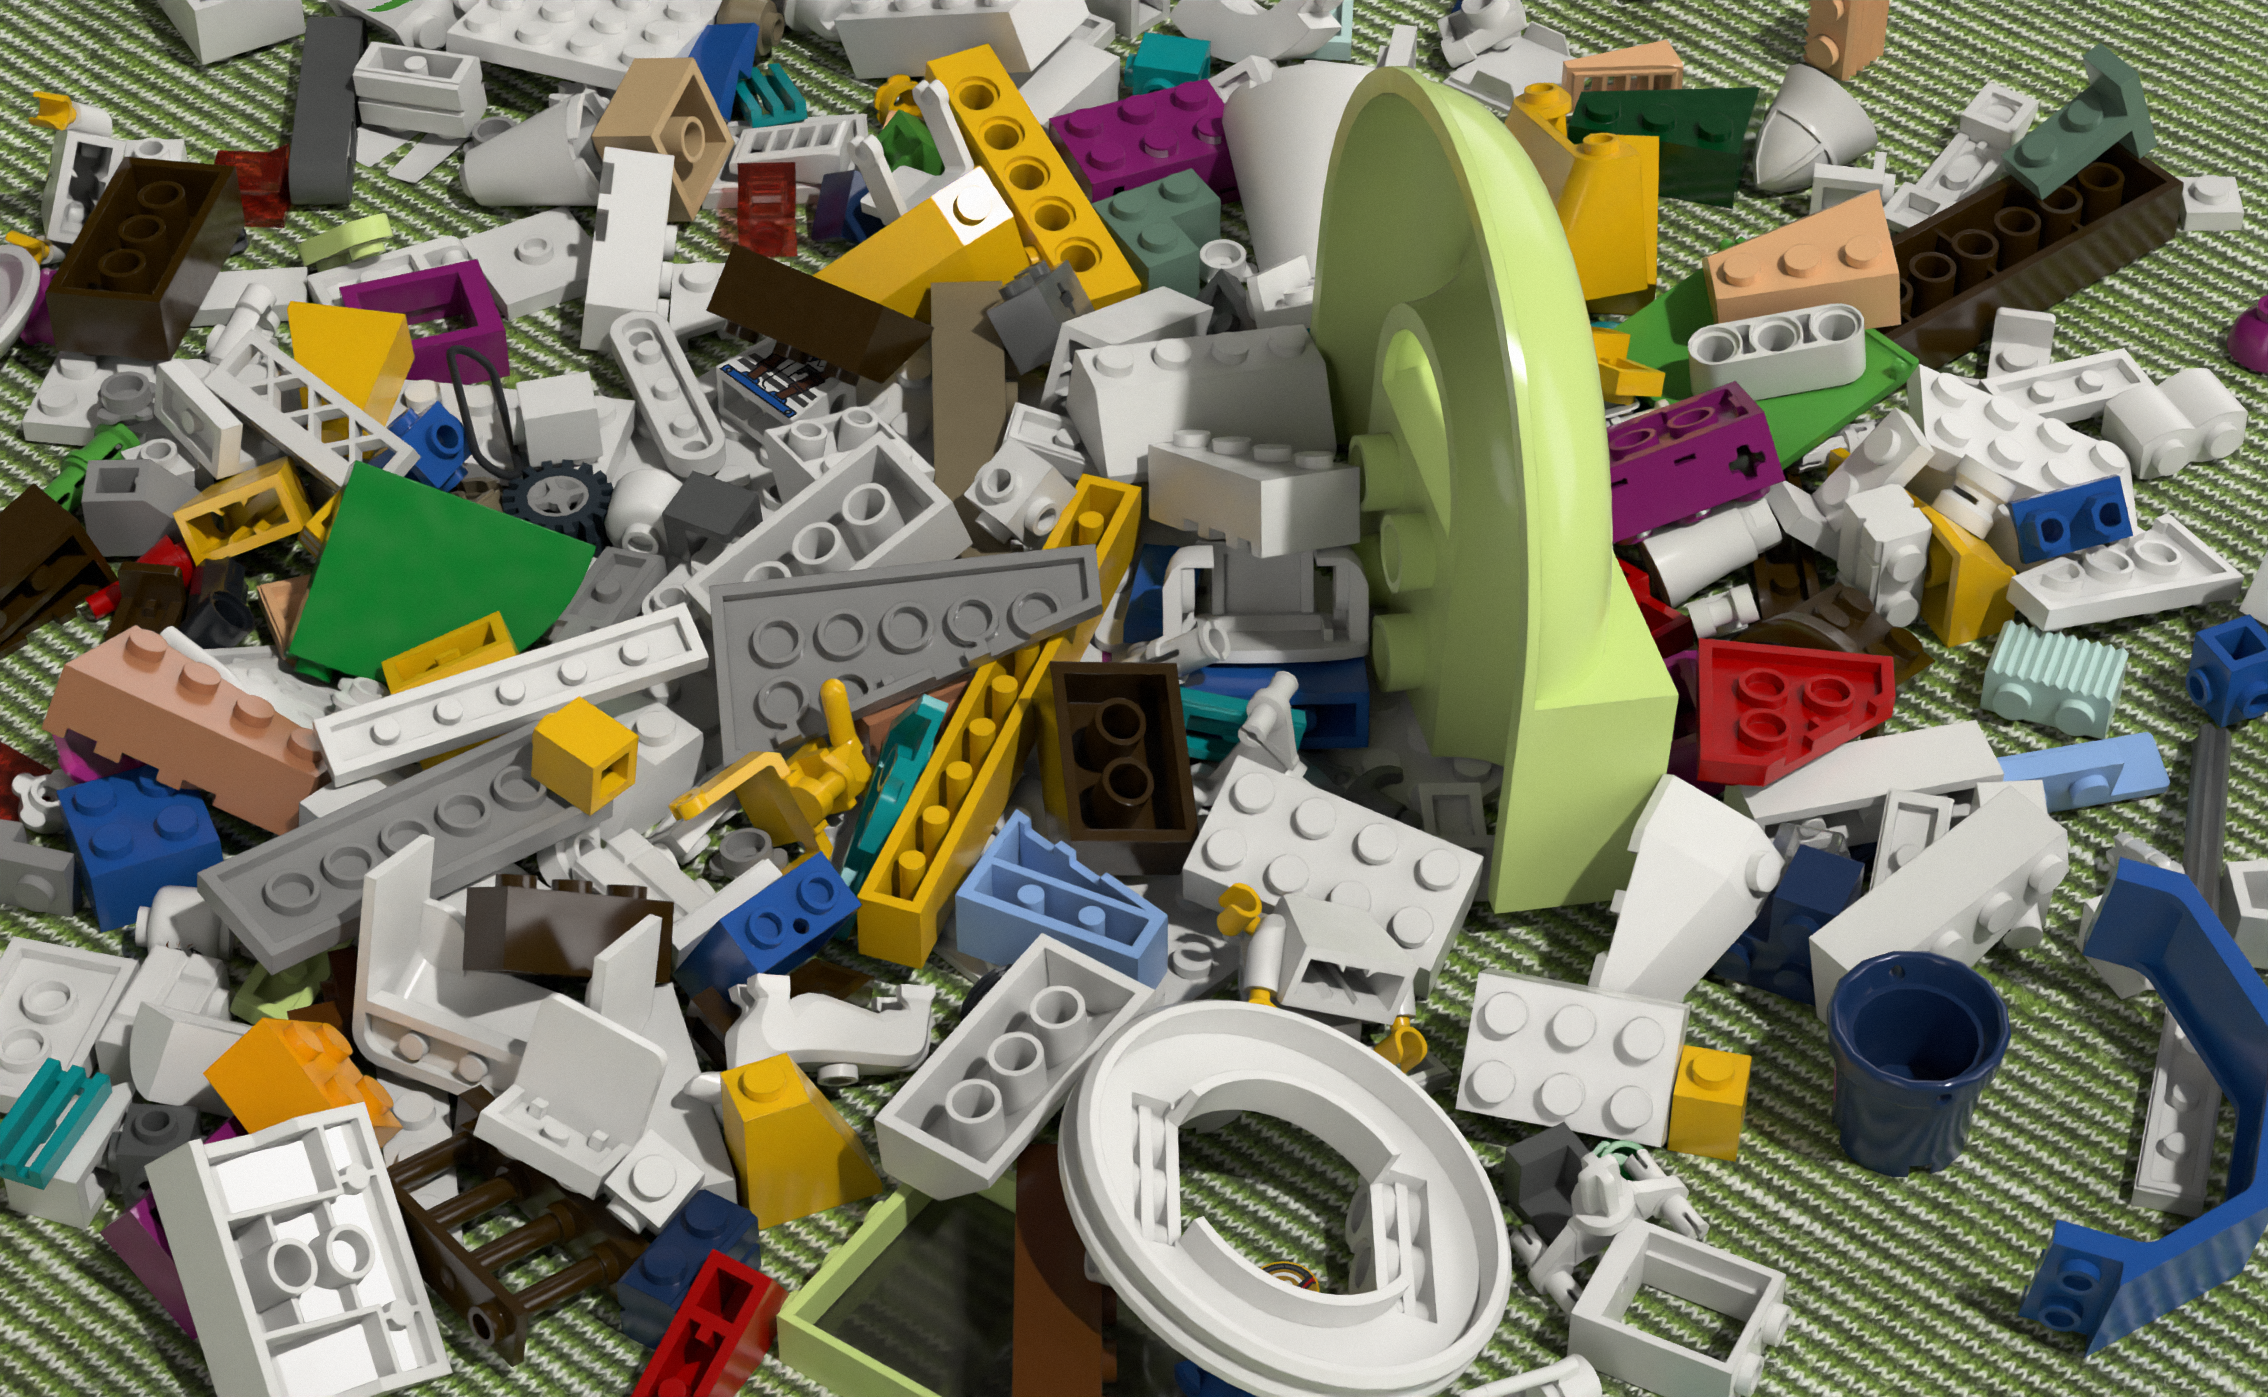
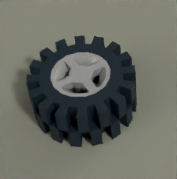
M562 459L561 468H553L552 460L541 462L542 471L536 472L532 466H529L522 470L523 480L516 478L508 482L509 490L504 489L502 495L503 513L597 546L593 555L595 558L600 556L605 546H613L606 534L605 518L614 489L611 482L607 483V475L601 470L593 474V466L584 462L577 470L574 469L573 460Z

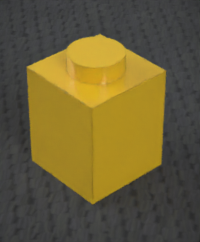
M578 696L556 713L551 712L544 716L534 728L532 734L531 777L591 816L635 784L639 735Z
M1683 1045L1673 1093L1667 1150L1736 1162L1746 1112L1752 1056Z

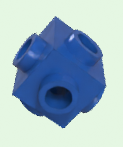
M436 401L419 414L410 407L386 427L414 448L421 456L404 476L405 478L444 492H449L468 474L469 471L464 467L463 463L470 457L471 452L464 426L439 401ZM387 447L381 448L366 464L383 469L395 453Z
M2250 614L2198 631L2195 634L2189 671L2186 674L2185 688L2192 701L2197 706L2203 707L2220 728L2248 718H2256L2268 712V633Z

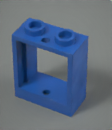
M820 851L719 919L672 975L690 999L712 985L727 1003H734L731 1000L728 989L737 984L747 985V979L757 973L789 976L811 961L862 904L823 852Z

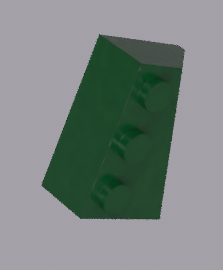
M1761 87L1581 92L1569 123L1568 139L1576 145L1583 143V139L1589 134L1596 133L1659 136L1658 196L1733 209L1755 143L1756 134L1766 109L1767 99Z

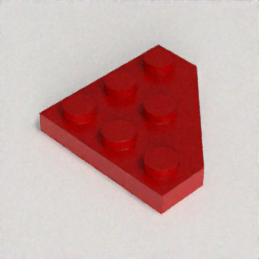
M1699 638L1695 658L1697 781L1717 782L1727 786L1748 785L1764 787L1891 718L1896 698L1893 657Z

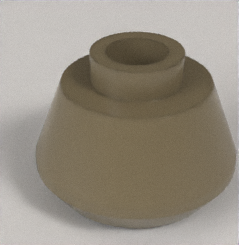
M722 0L716 24L754 22L759 26L754 57L766 55L772 46L776 47L779 45L784 30V18L781 13H777V8L773 1Z

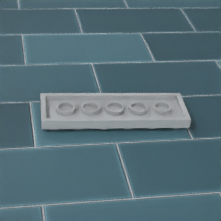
M535 720L198 872L197 892L271 975H274L360 934L364 875L420 835L425 834L435 838L430 898L437 899L611 818L613 815V800L589 816L531 777L532 734L534 728L540 722Z

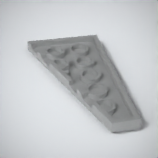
M1096 544L709 586L724 769L751 751L782 753L828 733L820 696V687L828 679L835 678L843 682L846 687L852 719L856 721L1102 614L1103 607Z

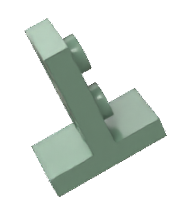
M2099 43L2082 56L2090 86L2001 155L2005 170L2041 200L2050 195L2116 142L2122 144L2139 159L2157 146L2138 72L2102 43Z

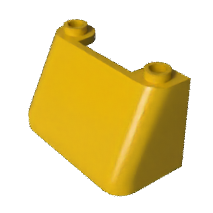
M1544 82L1526 86L1524 93L1513 100L1504 124L1530 157L1549 192L1573 254L1585 301L1647 290L1640 153L1630 145L1620 142L1619 136L1612 133L1588 135L1583 139V143L1574 145L1567 139L1566 114L1572 110L1570 94L1554 83Z

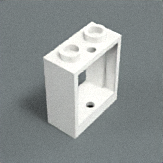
M1634 1217L1632 1222L1614 1237L1571 1312L1567 1356L1573 1353L1579 1354L1588 1360L1594 1370L1664 1397H1739L1740 1395L1751 1397L1758 1385L1764 1367L1765 1359L1761 1355L1767 1344L1774 1347L1779 1346L1791 1317V1307L1783 1304L1786 1274ZM1641 1284L1650 1285L1747 1322L1726 1362L1724 1363L1620 1323Z

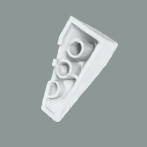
M633 692L594 705L639 735L635 784L614 798L612 817L599 823L600 842L603 849L606 847L607 841L630 828L643 834L663 820L671 812L668 805L680 795L690 791L706 775L703 732L660 702Z

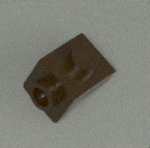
M127 561L121 563L117 572L121 600L104 639L105 642L135 625L159 635L167 627L174 626L177 628L186 619L188 608L182 570L177 566Z

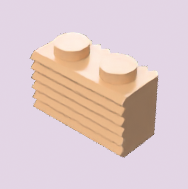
M1890 0L1808 1L1811 8L1807 10L1810 17L1806 19L1809 26L1805 28L1808 35L1804 37L1807 44L1803 46L1806 53L1802 55L1806 63L1841 81H1849L1850 76H1856V71H1863V66H1870V61H1876L1877 56H1883Z

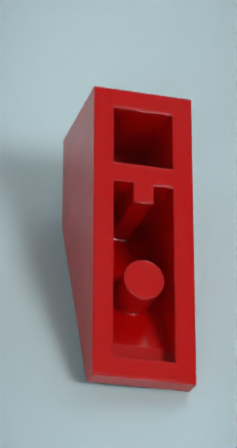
M712 1249L630 1397H734L760 1365L777 1335L776 1315L780 1312L781 1307L790 1294L774 1279Z

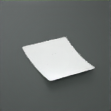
M363 123L357 128L359 132L356 161L371 167L421 131L395 132L386 126ZM428 133L387 175L402 181L416 183L469 138L446 140L440 138L435 133Z

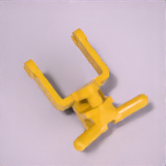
M831 678L824 681L820 687V696L832 744L831 747L827 745L823 737L814 738L803 745L786 761L781 753L751 751L699 788L692 789L674 799L668 807L675 820L678 821L683 818L684 821L694 818L733 790L754 828L767 832L771 837L773 847L793 842H802L804 844V854L780 870L783 876L820 851L830 860L833 846L824 832V829L829 825L825 818L831 814L851 810L857 804L855 797L859 794L865 799L875 770L872 763L868 764L861 752L864 747L855 732L846 687L843 682Z

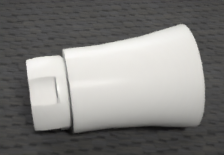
M1764 496L1749 502L1731 500L1711 507L1712 512L1707 517L1696 522L1679 524L1673 521L1652 529L1653 533L1650 537L1636 543L1647 572L1666 605L1674 609L1699 590L1730 572L1758 560V554L1781 543L1783 538L1780 528Z

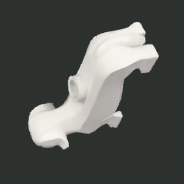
M757 973L747 979V985L737 984L728 989L732 1002L742 1008L741 1016L729 1028L725 1036L728 1070L787 1052L802 1071L817 1072V1083L824 1086L854 1084L859 1081L858 1075L882 1076L898 1071H915L923 1065L928 1056L931 1030L936 1025L935 1018L931 1016V1005L936 995L935 986L900 984L896 986V997H875L871 999L872 1011L824 994L805 993L790 999V976ZM710 1071L695 1074L684 1084L683 1090L685 1095L713 1105L717 1121L724 1126L720 1072Z

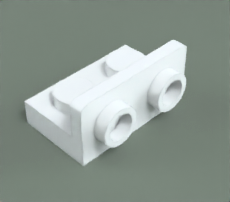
M1305 255L1291 257L1247 278L1246 305L1249 315L1256 321L1257 329L1304 324L1306 329L1310 328L1315 279L1311 278Z

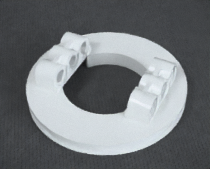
M1205 999L1183 1001L1161 1006L1143 1013L1118 1028L1102 1044L1074 1084L1064 1106L1059 1126L1057 1151L1059 1174L1065 1201L1075 1228L1086 1247L1084 1261L1085 1276L1090 1281L1111 1286L1124 1303L1152 1331L1199 1367L1225 1382L1258 1397H1435L1459 1379L1475 1360L1478 1353L1491 1340L1502 1321L1509 1300L1512 1280V1254L1508 1229L1498 1198L1475 1152L1441 1107L1418 1084L1371 1048L1319 1021L1272 1006L1235 1000ZM1213 1111H1254L1291 1122L1316 1135L1343 1155L1360 1172L1358 1177V1185L1360 1186L1349 1206L1345 1224L1346 1242L1350 1246V1252L1355 1253L1349 1273V1295L1326 1294L1303 1289L1270 1275L1234 1250L1214 1230L1204 1216L1194 1219L1181 1237L1178 1128L1194 1117Z

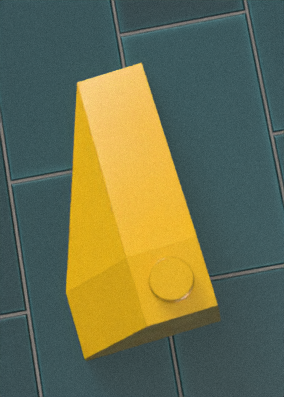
M979 166L932 195L813 276L928 325L931 324V283L1002 281V286L1014 280V275L1029 267L1030 264L1013 214L982 167Z
M1842 447L1830 450L1827 478L1851 453ZM1905 489L1914 501L1913 508H1919L1932 524L1920 610L1921 617L1946 648L2001 632L2004 622L2008 620L2014 621L2016 607L2006 599L2011 578L2017 575L2015 570L2010 565L2004 564L1988 543Z

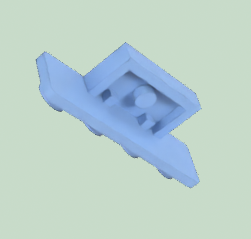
M2149 732L1997 758L2004 772L2003 781H2043L2048 813L2161 794L2167 791L2170 784L2153 735Z

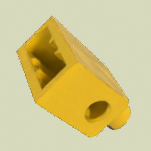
M289 455L212 484L172 514L197 567L205 558L212 560L223 559L227 556L231 558L300 532L303 526L311 519L315 510L295 463ZM211 512L222 516L224 522L223 532H220L214 525Z

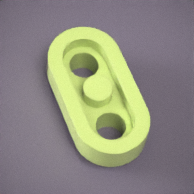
M382 213L340 225L298 244L297 247L304 267L316 266L318 272H322L385 252L386 249L383 241L392 238L394 235L387 214Z

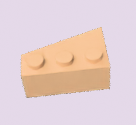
M1879 189L1865 192L1702 258V268L1714 324L1827 304L1843 303L1853 306L1861 312L1864 317L1865 330L1901 325L1899 270Z

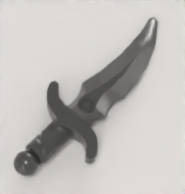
M1298 749L1299 761L1308 767L1303 778L1313 786L1421 830L1423 820L1417 811L1409 810L1406 805L1380 791L1390 784H1400L1403 782L1404 774L1401 767L1393 765L1378 766L1367 771L1362 776H1358L1355 774L1352 766L1338 765L1327 754L1317 749Z

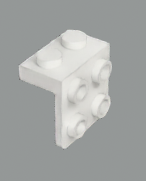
M552 993L540 1004L514 1084L480 1112L473 1135L495 1146L506 1157L523 1161L556 1179L565 1189L581 1193L594 1200L604 1191L606 1179L642 1138L668 1064V1056L663 1048L561 993Z

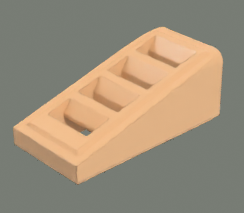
M1662 40L1563 61L1561 87L1570 94L1572 99V110L1570 112H1574L1581 92L1682 89L1683 63L1669 41ZM1631 76H1637V79L1631 80ZM1608 77H1614L1613 84L1607 85ZM1585 78H1592L1591 89L1584 90Z

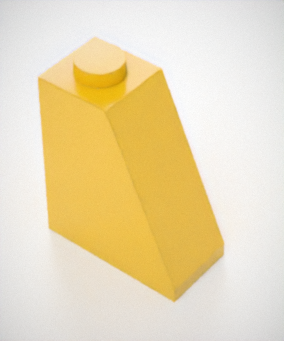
M290 301L287 314L294 360L385 427L415 358L406 314ZM301 387L299 392L303 410L308 409V388ZM322 399V406L328 405V403ZM347 417L322 421L321 442L325 444L349 439V419ZM362 429V436L370 435ZM375 450L362 452V459H371Z
M787 1052L720 1072L725 1148L736 1179L738 1205L750 1210L758 1217L759 1231L883 1192L882 1182L858 1134Z

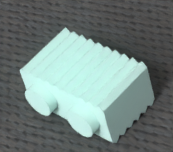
M2008 620L2003 624L1985 671L1980 709L1996 712L1999 716L2008 720L2024 719L2059 728L2062 732L2071 736L2087 735L2106 739L2122 693L2129 653L2124 647L2118 650L2111 644L2103 647L2099 641L2091 644L2086 638L2078 641L2074 635L2066 638L2062 632L2053 634L2050 630L2041 632L2037 626L2028 628L2024 622L2016 625L2012 620Z

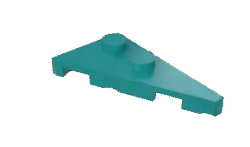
M923 694L890 723L839 872L841 878L856 897L908 802L917 777L921 776L929 761L934 744L933 740L949 703ZM857 911L833 938L841 941L848 939L857 918Z

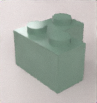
M1192 168L1171 174L1168 177L1140 187L1120 192L1117 195L1091 204L1141 282L1140 294L1165 286L1193 299L1199 294L1200 250L1206 243L1220 239L1221 199Z

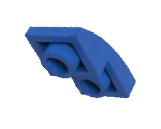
M754 22L707 25L688 56L694 57L725 122H730L737 80L751 78L759 33V26Z

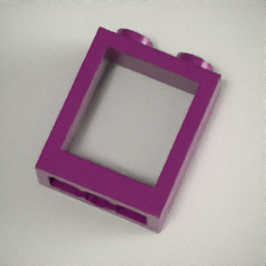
M478 259L339 287L341 307L406 314L408 325L462 314L466 329L411 340L415 358L406 380H431L452 384L446 352L454 345H463L480 352L495 366L500 378L510 376L506 330ZM462 354L455 355L462 385L491 380L488 372L477 361Z

